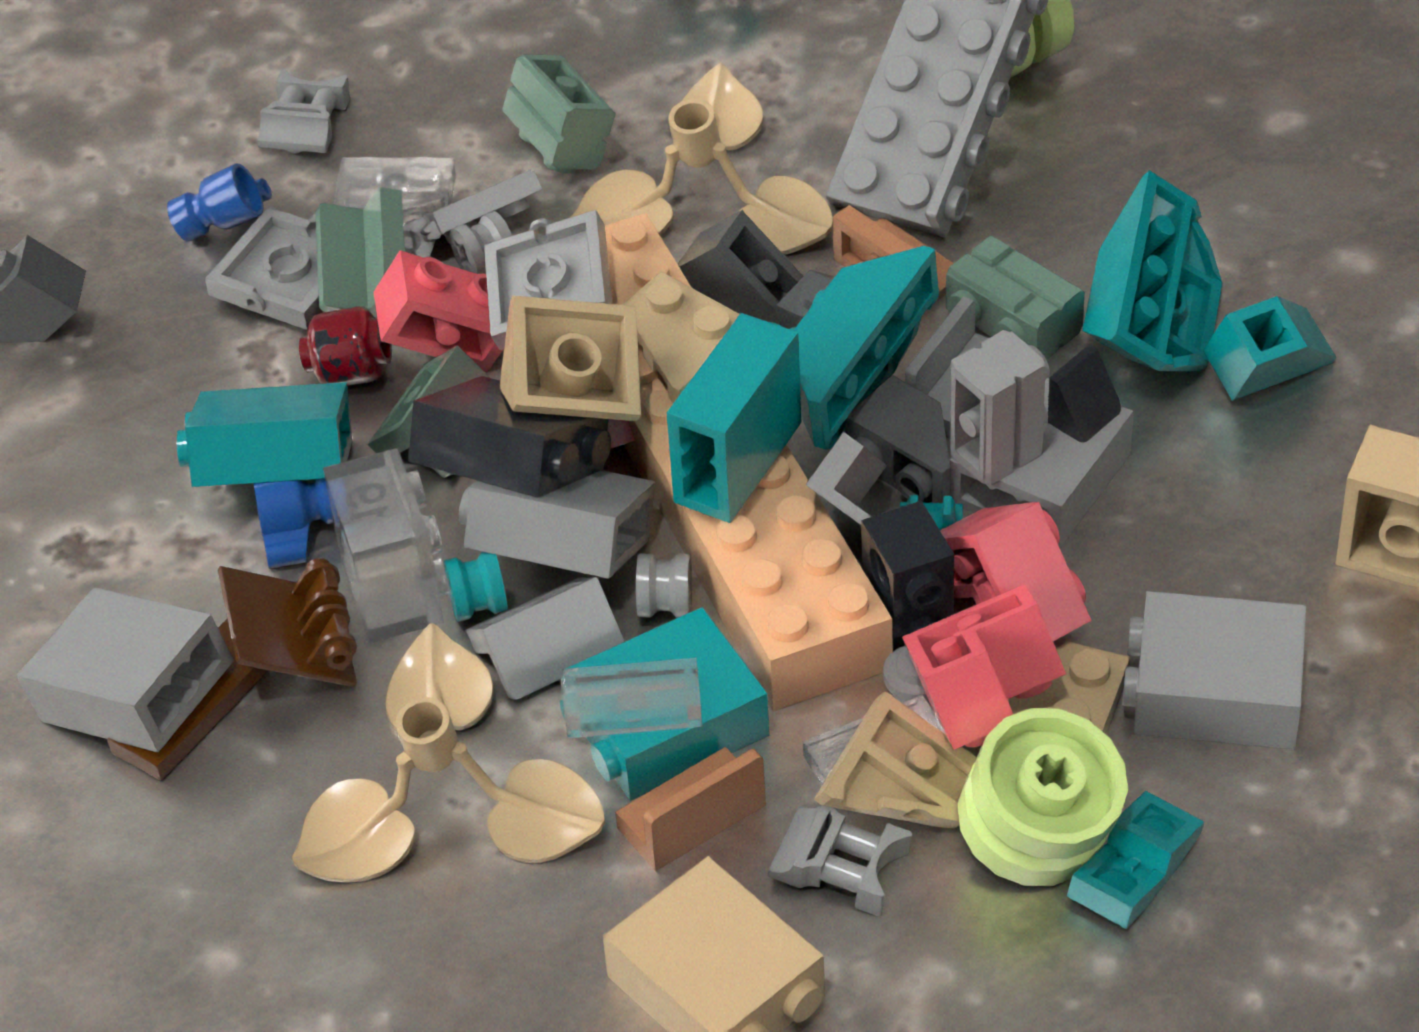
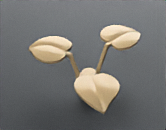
M721 62L706 73L669 113L668 121L673 144L665 148L667 161L661 184L657 187L655 180L650 175L638 170L624 169L612 172L590 187L584 194L576 211L569 217L596 210L606 226L647 213L661 236L671 225L674 218L672 207L663 197L671 192L677 161L681 160L691 167L701 168L717 159L741 201L748 204L741 210L746 213L784 255L801 250L824 239L833 230V217L829 205L817 190L802 180L789 176H773L760 184L755 195L747 190L729 159L726 150L739 149L747 145L758 135L763 125V111L760 102L754 94L744 87Z
M430 623L404 653L393 673L386 693V713L391 725L397 731L404 749L396 757L398 775L393 796L389 799L386 790L379 783L368 779H346L334 784L325 790L310 807L303 823L299 843L291 859L299 870L316 878L331 882H361L374 879L391 871L407 856L416 837L412 821L405 814L398 811L407 800L411 770L417 768L427 772H438L447 768L453 760L461 763L490 798L499 801L489 813L487 819L488 831L498 850L516 861L542 863L569 853L601 832L605 825V815L600 799L592 787L571 768L555 761L533 759L516 764L507 777L505 789L498 787L468 753L466 745L459 742L455 730L470 728L485 715L494 695L491 675L485 664L476 655L452 640L437 625Z

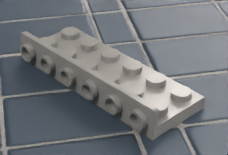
M905 0L825 195L829 203L841 208L850 205L862 214L878 219L885 218L895 224L946 238L952 222L960 221L964 215L969 198V191L966 188L973 169L979 170L985 162L989 149L988 131L994 117L1000 118L1006 109L1010 95L1008 81L1015 65L1021 66L1025 61L1030 45L1029 28L1035 14L1041 15L1044 12L1048 0Z

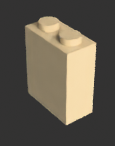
M709 856L603 935L607 976L668 1032H781L792 1022L799 1023L809 1018L817 1010L825 997L824 955Z

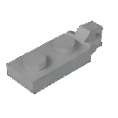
M527 170L405 224V252L424 258L429 257L435 240L439 239L441 234H444L447 242L450 243V230L463 224L469 227L477 225L475 219L492 211H496L505 219L530 208L525 197L542 190L535 171Z

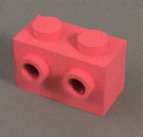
M401 250L398 252L373 291L380 340L434 357H438L458 345L483 371L488 372L503 350L500 351L491 338L486 274H476L444 264L435 258H424Z

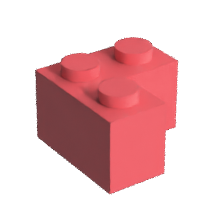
M1039 502L983 508L940 530L954 553V598L973 597L977 605L1025 584L1038 603L1053 641L1092 621L1084 604L1086 602L1084 586L1079 577L1068 568L1058 546L1060 534L1057 525L1052 517L1042 510Z
M1025 584L902 637L931 707L953 750L964 745L967 747L982 746L986 736L1005 717L1013 715L1007 699L1014 696L1019 699H1025L1041 694L1052 685V680L1066 675L1038 603Z

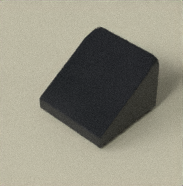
M1091 345L1087 348L1085 347L1049 377L1048 423L1075 440L1083 443L1087 442L1120 414L1121 404L1097 348Z

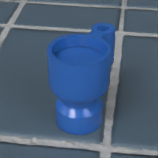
M235 163L204 178L200 183L198 194L195 195L187 192L169 200L167 204L168 216L176 233L184 241L190 242L207 234L211 225L224 230H230L260 216L264 209L263 202L272 198V191L264 178L255 181L251 173L242 164Z
M342 477L316 479L314 483L309 484L304 483L302 480L253 483L269 569L307 563L309 528L315 520H322L326 524L349 521L348 505L345 503L346 493Z

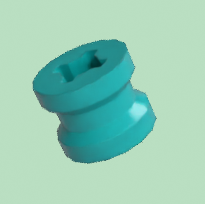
M481 552L476 560L463 562L458 558L443 561L449 595L457 622L469 620L476 611L488 609L496 614L508 610L504 583L496 554Z

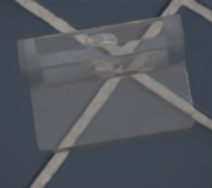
M696 658L562 669L561 691L567 738L702 727Z

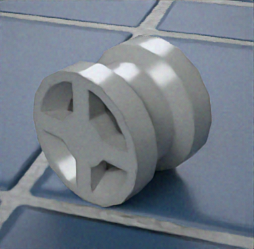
M496 211L481 216L479 224L469 227L463 224L451 229L449 234L451 247L460 268L476 274H486L484 245L513 236L505 220Z
M638 554L636 567V607L638 617L651 618L657 611H671L676 618L690 613L692 606L691 555L677 554L672 560H658L653 554Z

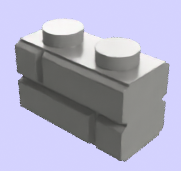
M1002 330L981 342V349L973 347L951 360V456L982 484L993 485L1013 473V466L1021 468L1042 455L1043 425L1048 421V413L1044 405L1045 380L1050 375V369L1042 352L1033 345H1027L1012 331Z

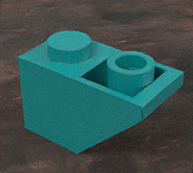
M1279 296L1226 314L1203 349L1204 354L1232 401L1330 365L1337 358L1308 309Z

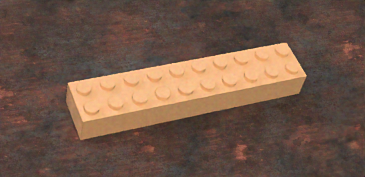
M647 213L605 226L613 304L622 305L660 272L691 287ZM638 343L641 416L639 421H629L635 441L623 445L642 479L656 481L654 500L684 554L691 555L692 568L749 670L767 692L768 704L772 711L786 708L882 674L885 660L893 653L892 617L818 495L806 486L809 480L787 444L731 523L674 503L666 414L673 403L668 397L666 382L659 371H652L644 358L643 346Z

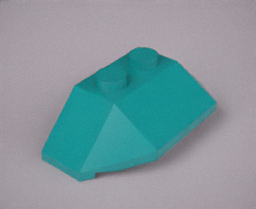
M1150 170L1142 176L1099 249L1082 331L1127 359L1154 370L1201 372L1209 364L1203 349L1214 334L1223 282L1210 241L1198 222L1202 215L1197 200Z
M920 246L841 268L826 289H822L816 294L811 308L796 327L790 328V330L798 332L801 416L815 447L825 450L832 449L842 433H845V420L851 411L895 373L917 335L922 315L926 310L932 309L939 297L935 248Z

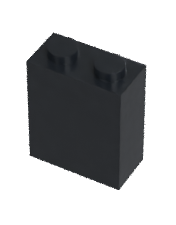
M480 376L413 401L409 462L537 498L603 470L604 463L610 453L609 419L512 411L499 388L500 380Z

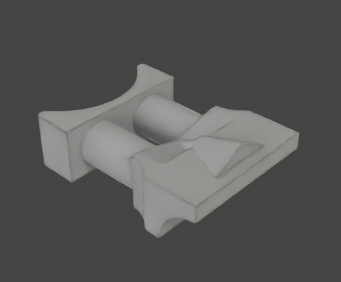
M285 69L281 70L276 80L278 101H273L267 107L262 108L260 112L261 125L257 139L258 147L285 149L293 154L301 151L326 153L333 138L330 115L333 109L345 110L350 101L348 76L344 74L325 81H306L292 76Z
M822 805L815 808L799 806L768 870V877L799 888L804 886L819 887L821 881H825L857 893L856 909L881 916L885 892L878 881L877 874L889 862L909 855L912 832L887 823L882 836L846 824V815L840 813L836 808ZM837 849L870 862L868 867L834 856L833 853Z

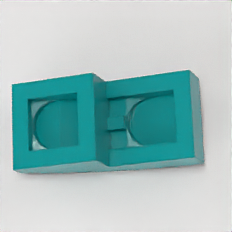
M1148 791L1143 792L1121 813L1109 833L1107 843L1072 875L1067 897L1127 929L1153 901L1180 866L1202 833L1205 822Z

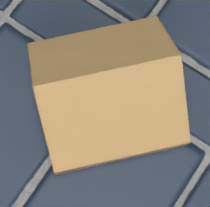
M512 295L499 387L512 411L639 421L641 402L636 306Z

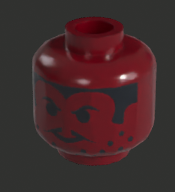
M358 306L313 316L308 326L307 337H302L299 340V355L304 370L307 373L314 372L321 384L347 382L348 387L378 380L384 365L391 363L392 344L380 340L377 318L364 306Z

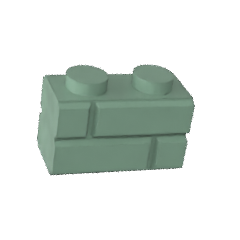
M522 54V56L517 57L510 80L514 86L509 87L507 90L502 111L519 128V137L533 144L544 156V165L553 171L569 174L575 172L576 169H595L600 166L607 145L604 138L610 135L616 113L561 55Z
M991 235L974 247L971 255L965 254L952 264L946 273V309L949 312L953 310L962 297L975 300V327L991 337L1002 330L1012 331L1027 345H1033L1038 348L1046 360L1057 352L1059 345L1063 347L1076 337L1083 327L1085 292Z

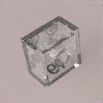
M398 448L324 467V477L339 555L369 643L424 629L430 623L435 625L444 623L440 597L450 595V589L441 559H433V554L443 552V545L434 515L425 516L424 513L421 514L420 509L427 507L418 471L406 473Z

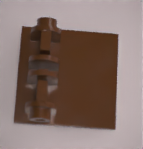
M324 558L313 559L307 563L297 582L224 566L218 568L217 571L237 664L302 676L318 681L351 687L356 686L357 679L352 659L356 653L357 645L355 638L350 634L348 628L350 616L346 609L345 596L337 591L339 589L340 574L335 565Z

